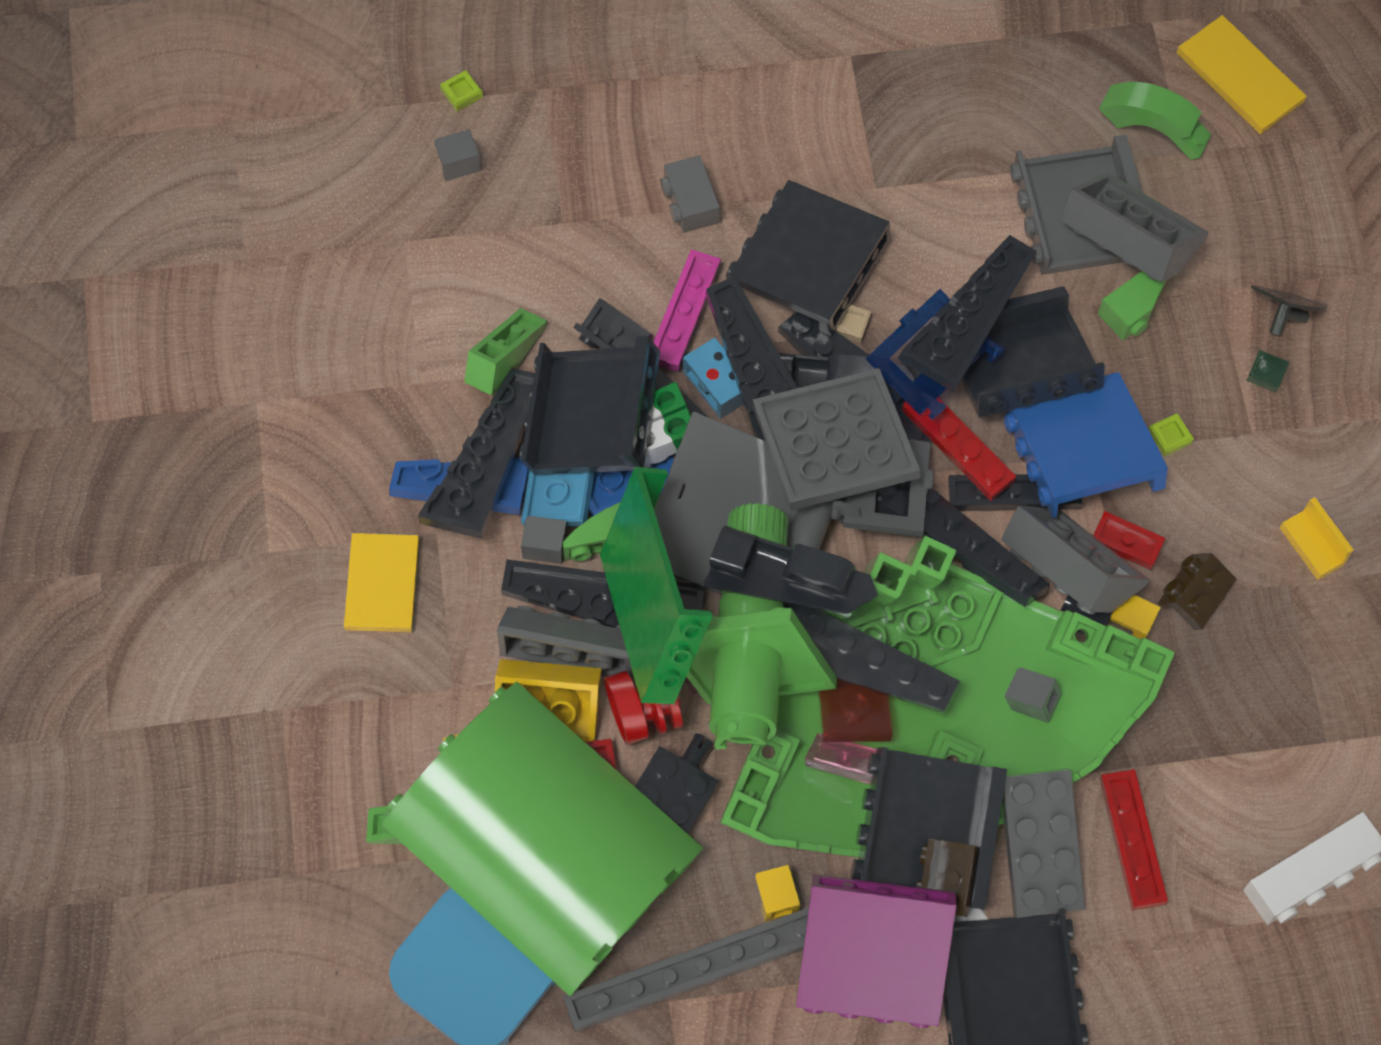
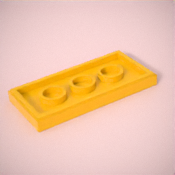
M1223 15L1185 41L1177 49L1176 53L1260 135L1303 104L1307 98L1284 73Z

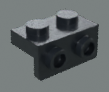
M602 298L598 299L582 324L576 323L573 327L581 333L578 339L593 349L597 345L602 349L635 347L636 337L649 336L652 338L653 336L651 332Z

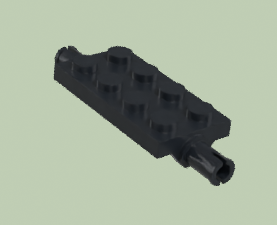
M699 733L694 734L691 743L682 757H678L659 746L634 786L687 834L719 782L699 769L710 749L714 746V743L707 738L701 749H698L704 737Z

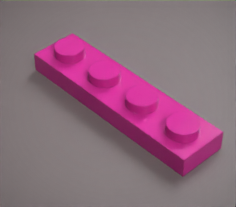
M690 250L654 340V344L660 350L659 366L679 371L707 300L706 288L713 285L721 265V258Z

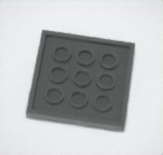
M879 368L753 399V409L790 511L920 478L921 470Z

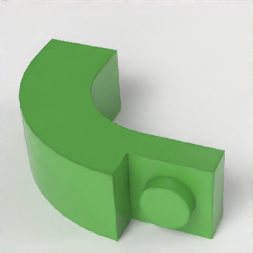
M1123 82L1111 85L1099 107V110L1118 129L1131 125H1143L1164 133L1190 160L1200 158L1211 136V133L1198 120L1202 112L1195 105L1177 93L1154 84Z

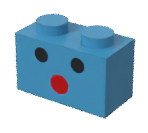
M715 337L683 357V373L720 419L744 404L724 346Z

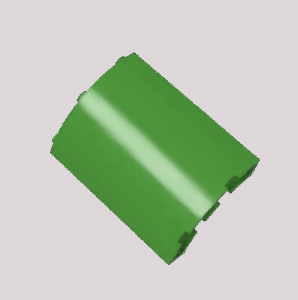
M516 682L507 690L500 687L489 699L488 702L490 704L456 737L450 734L438 747V751L441 753L420 775L404 796L400 793L389 803L386 810L390 813L382 825L562 990L571 996L612 951V947L624 933L628 932L649 909L650 904L660 894L662 895L689 867L703 850V847L523 686Z

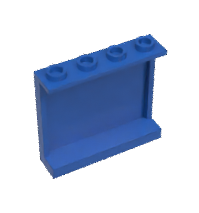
M1119 372L1104 375V385L1101 389L1038 403L1029 407L1009 410L1004 415L1005 428L1008 433H1013L1015 437L1017 454L1020 458L1024 457L1028 477L1031 482H1036L1040 503L1043 507L1047 506L1052 518L1057 517L1058 504L1140 482L1147 481L1153 492L1165 489L1168 467Z

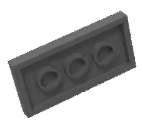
M1060 769L1006 776L1002 808L1013 916L1020 918L1057 913L1060 908H1064L1065 912L1084 910L1085 904L1071 770Z

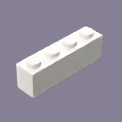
M1362 812L1252 879L1243 891L1267 925L1277 919L1282 924L1298 913L1296 910L1298 906L1305 902L1312 906L1327 895L1324 892L1327 888L1335 885L1339 889L1355 878L1352 873L1361 867L1366 872L1381 862V836L1365 813Z

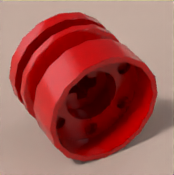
M627 671L604 677L608 701L625 745L648 739L647 722L650 721L653 722L660 734L666 733L665 716L672 729L675 730L683 727L679 694L674 704L641 703L636 683L634 684Z

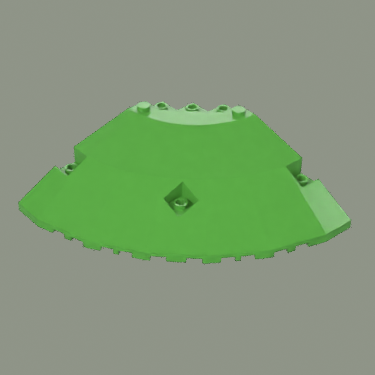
M924 536L911 547L905 563L880 552L867 563L863 572L871 575L878 597L848 614L826 610L820 611L959 680L961 684L946 713L943 714L899 700L897 697L876 693L862 686L841 682L839 679L836 680V689L780 695L778 699L776 733L771 739L767 740V744H752L719 823L767 845L858 858L861 845L856 844L857 830L860 823H865L866 810L862 809V799L865 788L870 789L872 775L867 772L868 762L871 753L876 754V749L879 747L945 760L948 756H954L957 762L1007 769L1006 776L1070 769L1072 783L1099 767L1110 750L1119 743L1131 725L1140 718L1155 700L1175 652L1146 638L1139 639L1111 625L1104 626L1076 612L1072 613L1068 610L1061 612L1037 601L1024 607L988 584L983 578L951 564L956 550L927 536ZM1077 630L1085 633L1086 639L1084 642H1079L1076 639L1075 633ZM1018 668H1024L1056 679L1062 695L1049 723L1011 710L1005 694ZM764 746L772 747L774 751L772 758L767 759L763 757L762 748ZM1002 804L998 826L1004 824Z

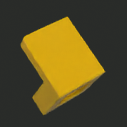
M1133 595L1112 612L1110 620L1133 631L1132 636L1139 639L1146 638L1161 607Z
M789 865L756 873L755 880L762 900L761 911L764 922L799 911L800 902Z

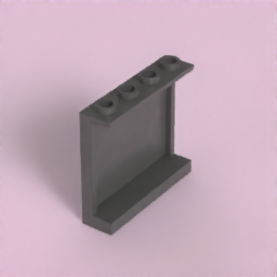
M1127 135L1114 136L1111 147L1025 160L1021 150L1016 152L1014 164H1010V175L1012 182H1017L1019 191H1017L1019 209H1024L1025 211L1024 229L1026 236H1031L1033 245L1031 248L1037 251L1032 260L1034 264L1039 265L1041 275L1124 262L1118 255L1099 247L1095 241L1085 235L1074 232L1072 227L1062 222L1061 219L1071 188L1107 172L1143 193Z

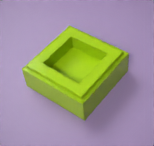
M467 70L440 84L441 91L457 112L483 98L482 90Z
M1178 413L1154 423L1148 428L1154 442L1164 457L1191 445L1194 440Z

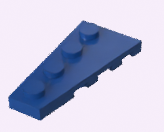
M521 458L513 459L493 511L520 515L529 469L522 463ZM439 459L396 462L389 486L390 496L427 501L437 484L440 485L447 475V468L451 462L440 463Z

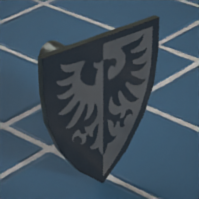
M1251 285L1252 289L1279 302L1269 331L1275 335L1282 336L1287 320L1306 323L1309 319V312L1307 310L1322 311L1326 310L1328 306L1327 304L1298 295Z

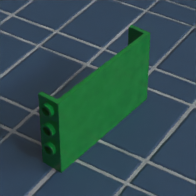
M634 467L601 550L600 558L641 703L674 704L713 615L711 611L684 609L654 512V507L668 475L667 470Z

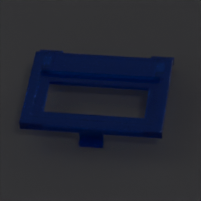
M941 288L919 309L915 311L912 308L899 320L901 325L865 359L874 369H880L883 378L919 415L928 407L932 411L929 414L932 420L946 408L944 403H940L936 399L947 388L922 373L912 382L890 357L948 303L950 298ZM986 337L970 366L985 351L990 354L988 360L993 362L1004 352V347L997 345Z

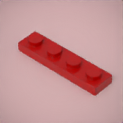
M928 386L924 387L903 404L902 411L990 501L1015 482L1016 475Z
M1132 769L1102 774L1099 779L1131 910L1166 905L1168 899L1136 771Z

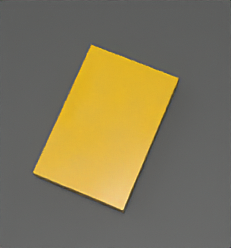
M352 533L344 618L345 630L412 633L419 550L418 535Z

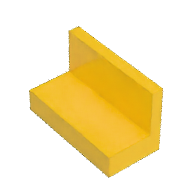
M1315 497L1308 501L1302 512L1282 522L1279 527L1317 580L1344 566L1354 551Z

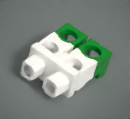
M677 382L656 390L654 393L644 468H649L651 464L659 463L668 456L677 453L691 417Z

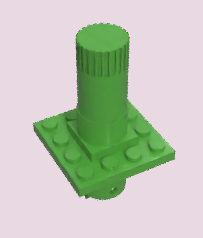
M749 503L748 505L737 506L735 510L732 509L731 513H729L727 526L787 546L789 521L785 513L781 512L779 508L776 509L774 506H768L767 504ZM722 591L718 617H712L686 676L707 704H711L709 728L715 735L714 745L716 750L726 749L727 741L739 744H767V740L771 739L776 733L778 699L780 695L836 689L837 680L835 673L792 608H784L783 602Z

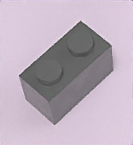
M701 156L664 165V178H660L661 189L665 197L670 196L672 202L669 205L670 213L674 223L679 222L682 232L685 233L718 224L720 207Z

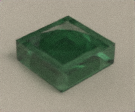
M1259 350L1246 381L1277 393L1289 361Z

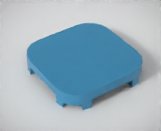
M452 888L447 890L399 946L390 961L389 977L397 998L403 1005L409 1006L457 1045H507L509 1038L548 989L556 984Z

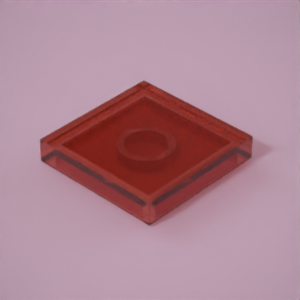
M839 679L836 680V689L818 691L823 742H889L892 740L893 734L888 696L873 692L871 689L841 682Z

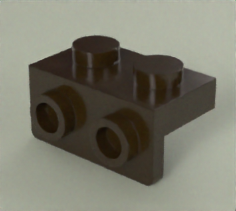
M1211 552L1191 554L1181 563V570L1174 580L1165 586L1164 594L1158 604L1162 608H1174L1194 630L1203 629L1236 581V578Z
M929 838L928 845L925 844L922 848L920 861L921 865L924 866L922 880H918L916 887L955 892V915L968 917L979 846Z

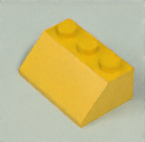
M500 659L495 675L494 693L500 687L507 690L514 683L518 682L584 742L595 741L602 668Z

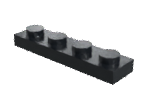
M1015 474V482L992 501L966 475L948 476L949 502L958 510H1016L1018 506L1047 508V506L1043 507L1038 497V486L1035 481H1030L1028 474ZM1082 498L1058 504V509H1081L1083 504Z

